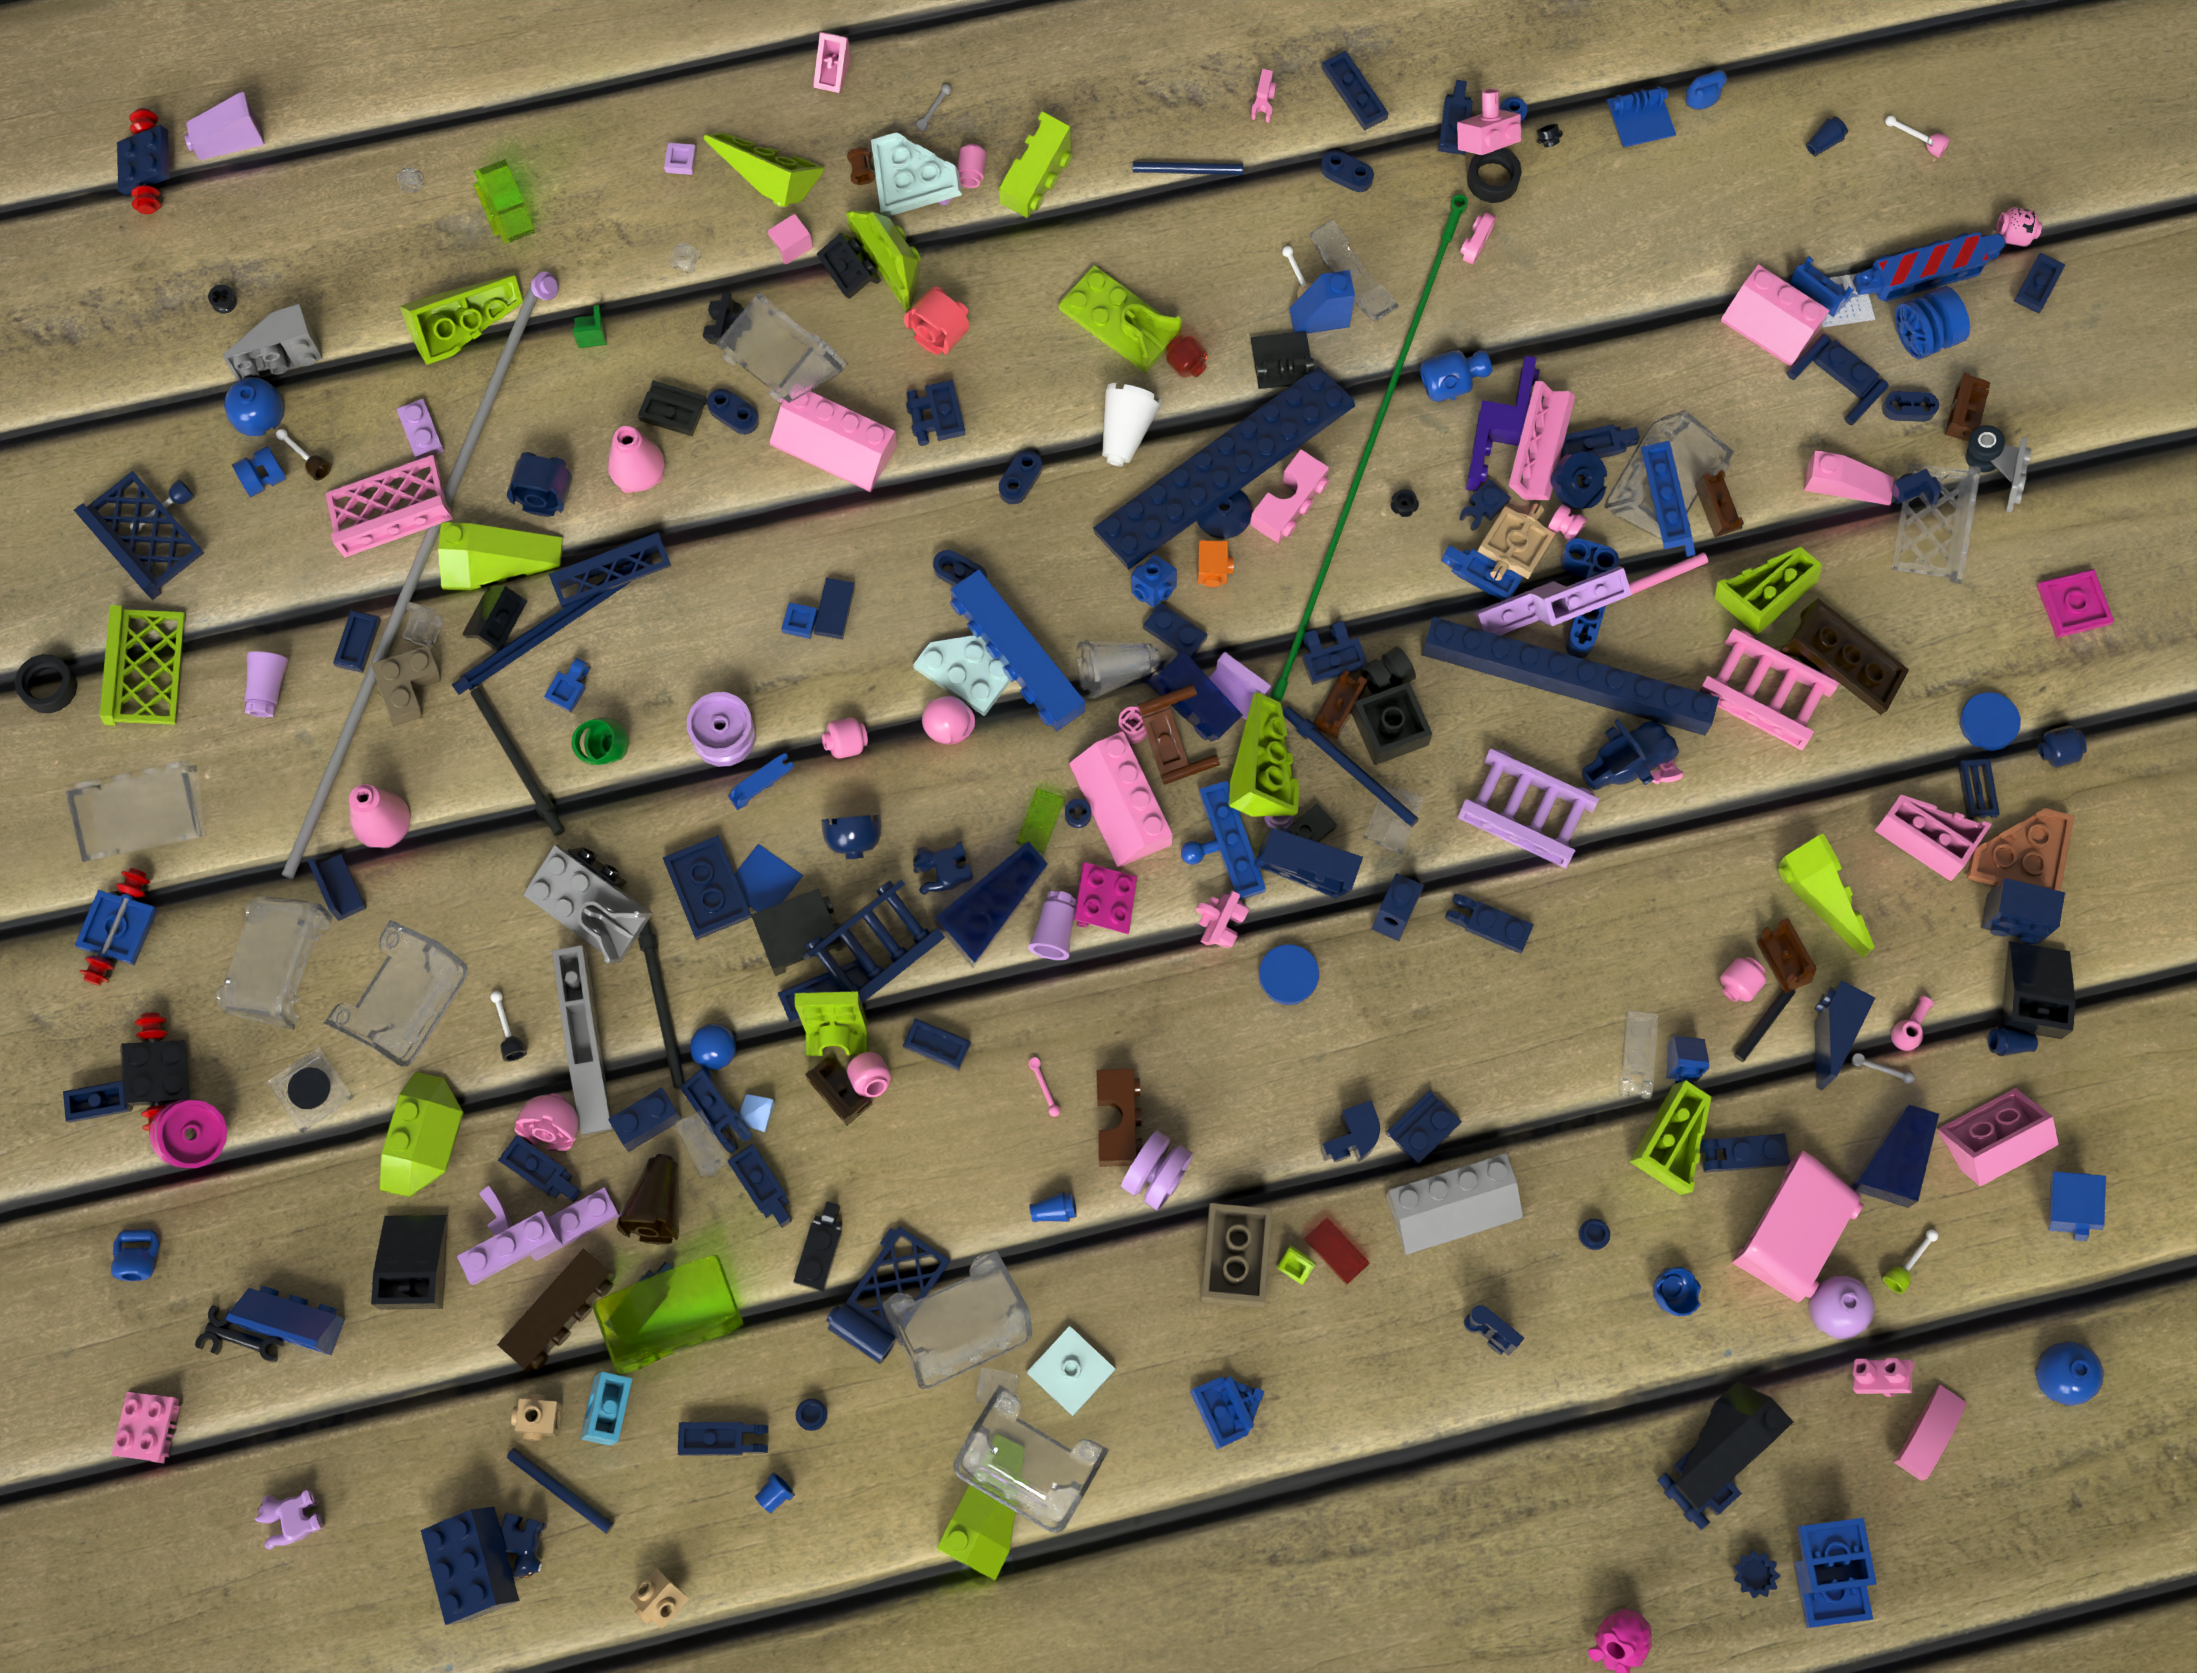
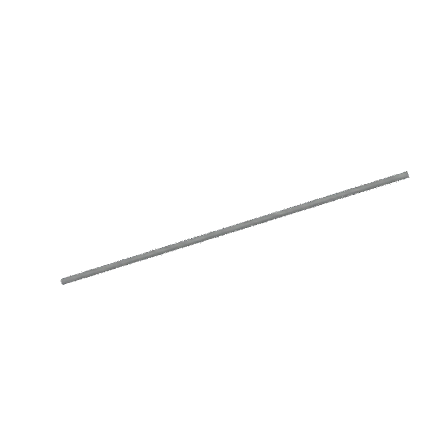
M531 286L444 489L448 507L452 503L537 301ZM441 524L427 529L371 663L386 659L439 534ZM371 664L282 872V875L287 878L293 879L375 686L376 679Z

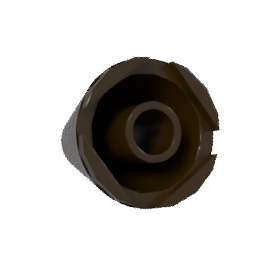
M657 1154L655 1157L648 1159L617 1220L616 1227L624 1236L630 1238L631 1233L640 1236V1242L656 1245L671 1244L673 1238L675 1240L678 1239L679 1170L678 1164L674 1162L671 1156Z

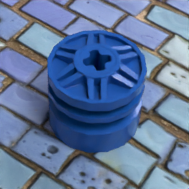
M1948 286L1924 294L1923 298L1917 297L1911 299V301L1899 304L1895 310V323L1899 338L1909 354L1918 360L1938 353L1942 348L1946 349L1962 343L1969 337L1970 322L1966 307L1960 296Z

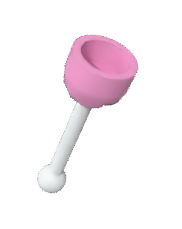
M1892 115L1885 119L1887 126H1895L1925 141L1927 150L1938 158L1943 155L1951 140L1950 137L1940 133H1935L1928 137L1896 121V118Z

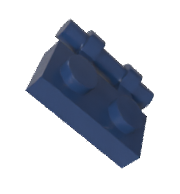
M953 380L925 386L927 395L925 397L919 398L916 390H910L906 393L908 400L906 408L907 412L912 416L913 436L917 437L918 445L924 446L929 444V432L936 431L938 441L966 435ZM930 409L932 419L924 421L922 411Z
M1694 1447L1673 1465V1468L1679 1474ZM1666 1472L1657 1479L1658 1483L1665 1489L1663 1493L1668 1499L1671 1500L1673 1498L1685 1512L1683 1514L1689 1522L1693 1521L1700 1530L1710 1523L1702 1513L1707 1507L1717 1516L1742 1494L1730 1481L1696 1511L1674 1486L1676 1481L1674 1482Z

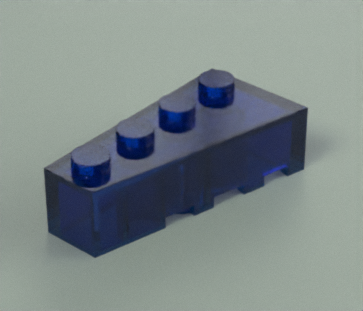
M1029 841L935 917V924L972 968L976 966L1046 871L1048 863Z

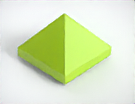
M1290 1245L1277 1269L1303 1285L1317 1262Z

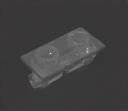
M703 1110L674 1122L700 1177L705 1175L709 1178L719 1173L718 1169L729 1165Z

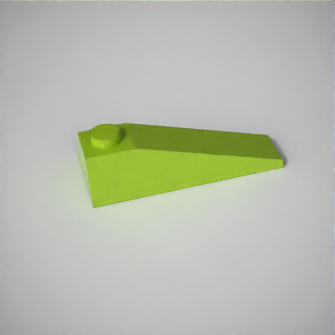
M718 132L704 135V140L762 195L772 199L773 203L778 206L789 207V204L802 202L824 172V167L795 155L792 156V159L778 156V150L773 148H753V142L730 134Z
M513 274L427 296L401 305L400 308L413 342L425 364L429 365L457 354L461 351V347L472 339L475 340L482 334L483 330L494 322L501 320L523 303L516 277Z
M1259 692L1253 694L1230 781L1229 806L1252 817L1294 816L1298 814L1300 788L1298 779L1293 778L1290 764L1294 760L1292 753L1287 752L1284 739L1288 733L1280 702Z
M1824 833L1792 851L1778 864V871L1782 881L1785 884H1789L1791 890L1862 958L1867 956L1875 946L1861 913L1852 909L1851 896L1853 893L1850 886H1844L1840 880L1837 871L1841 870L1842 867Z

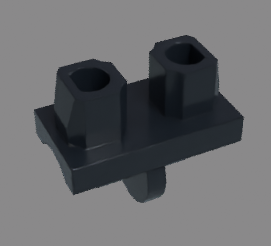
M722 292L721 300L710 301L709 315L713 320H716V324L704 327L703 338L709 344L720 345L724 351H733L736 336H740L741 330L750 328L751 319L745 316L746 309L732 299L730 292Z

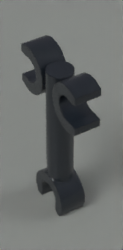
M213 1305L209 1309L208 1319L210 1322L205 1328V1333L197 1338L195 1342L196 1348L203 1349L206 1341L212 1340L213 1346L210 1352L218 1355L222 1349L221 1339L260 1352L261 1357L266 1361L277 1362L278 1358L269 1355L268 1350L274 1344L283 1347L284 1342L275 1337L263 1340L228 1328L227 1326L232 1323L226 1320L230 1311H227L224 1319L218 1320L217 1314L220 1308Z

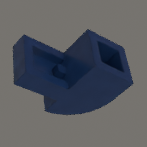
M1372 1100L1342 1111L1340 1118L1347 1135L1322 1144L1320 1150L1324 1161L1333 1159L1334 1162L1342 1161L1349 1158L1352 1151H1354L1358 1162L1370 1155L1380 1135V1122Z

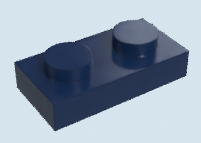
M2039 253L2014 302L2040 313L2065 264L2043 253Z
M1159 603L1143 624L1145 631L1190 661L1208 637L1207 633Z

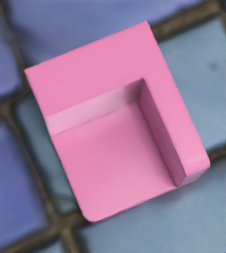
M795 214L768 230L769 237L780 250L781 259L784 264H788L813 248L810 233Z

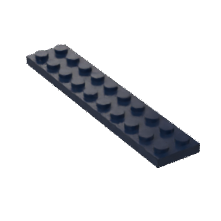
M1316 367L1093 527L1095 535L1128 570L1354 408V399L1321 367Z

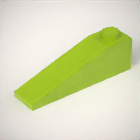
M441 522L438 546L441 587L444 590H475L481 588V585L497 581L501 583L508 581L507 578L517 575H530L560 567L563 538L472 523Z
M997 1434L937 1547L939 1552L996 1580L1011 1548L1025 1448Z

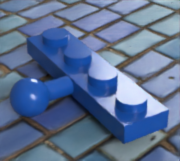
M1224 781L1199 789V795L1215 840L1202 844L1196 841H1189L1182 846L1181 857L1187 864L1195 865L1203 860L1204 855L1220 851L1233 891L1240 894L1238 900H1242L1266 892V887L1259 868L1254 866L1256 859L1238 810L1229 806L1230 787L1228 781Z

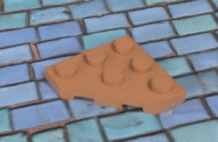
M2044 808L2025 821L2000 833L1990 841L1979 845L1971 855L1967 879L1997 886L2004 878L2061 891L2074 815Z

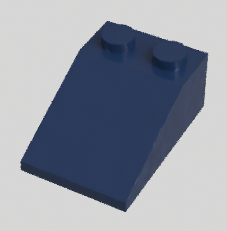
M1841 981L1835 988L1830 986L1827 992L1821 995L1814 1009L1819 1012L1814 1021L1816 1088L1823 1090L1838 1076L1875 1000V997L1844 981Z

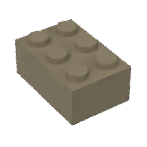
M1210 1203L1201 1302L1254 1308L1264 1307L1272 1209Z

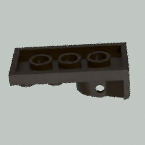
M1818 598L1802 610L1799 627L1792 639L1783 645L1779 652L1797 657L1814 669L1825 671L1874 711L1882 715L1889 709L1909 669Z

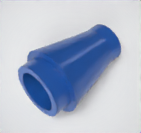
M1063 1191L1037 1203L1030 1204L1032 1221L1070 1222V1218L1077 1217L1073 1193L1065 1194Z

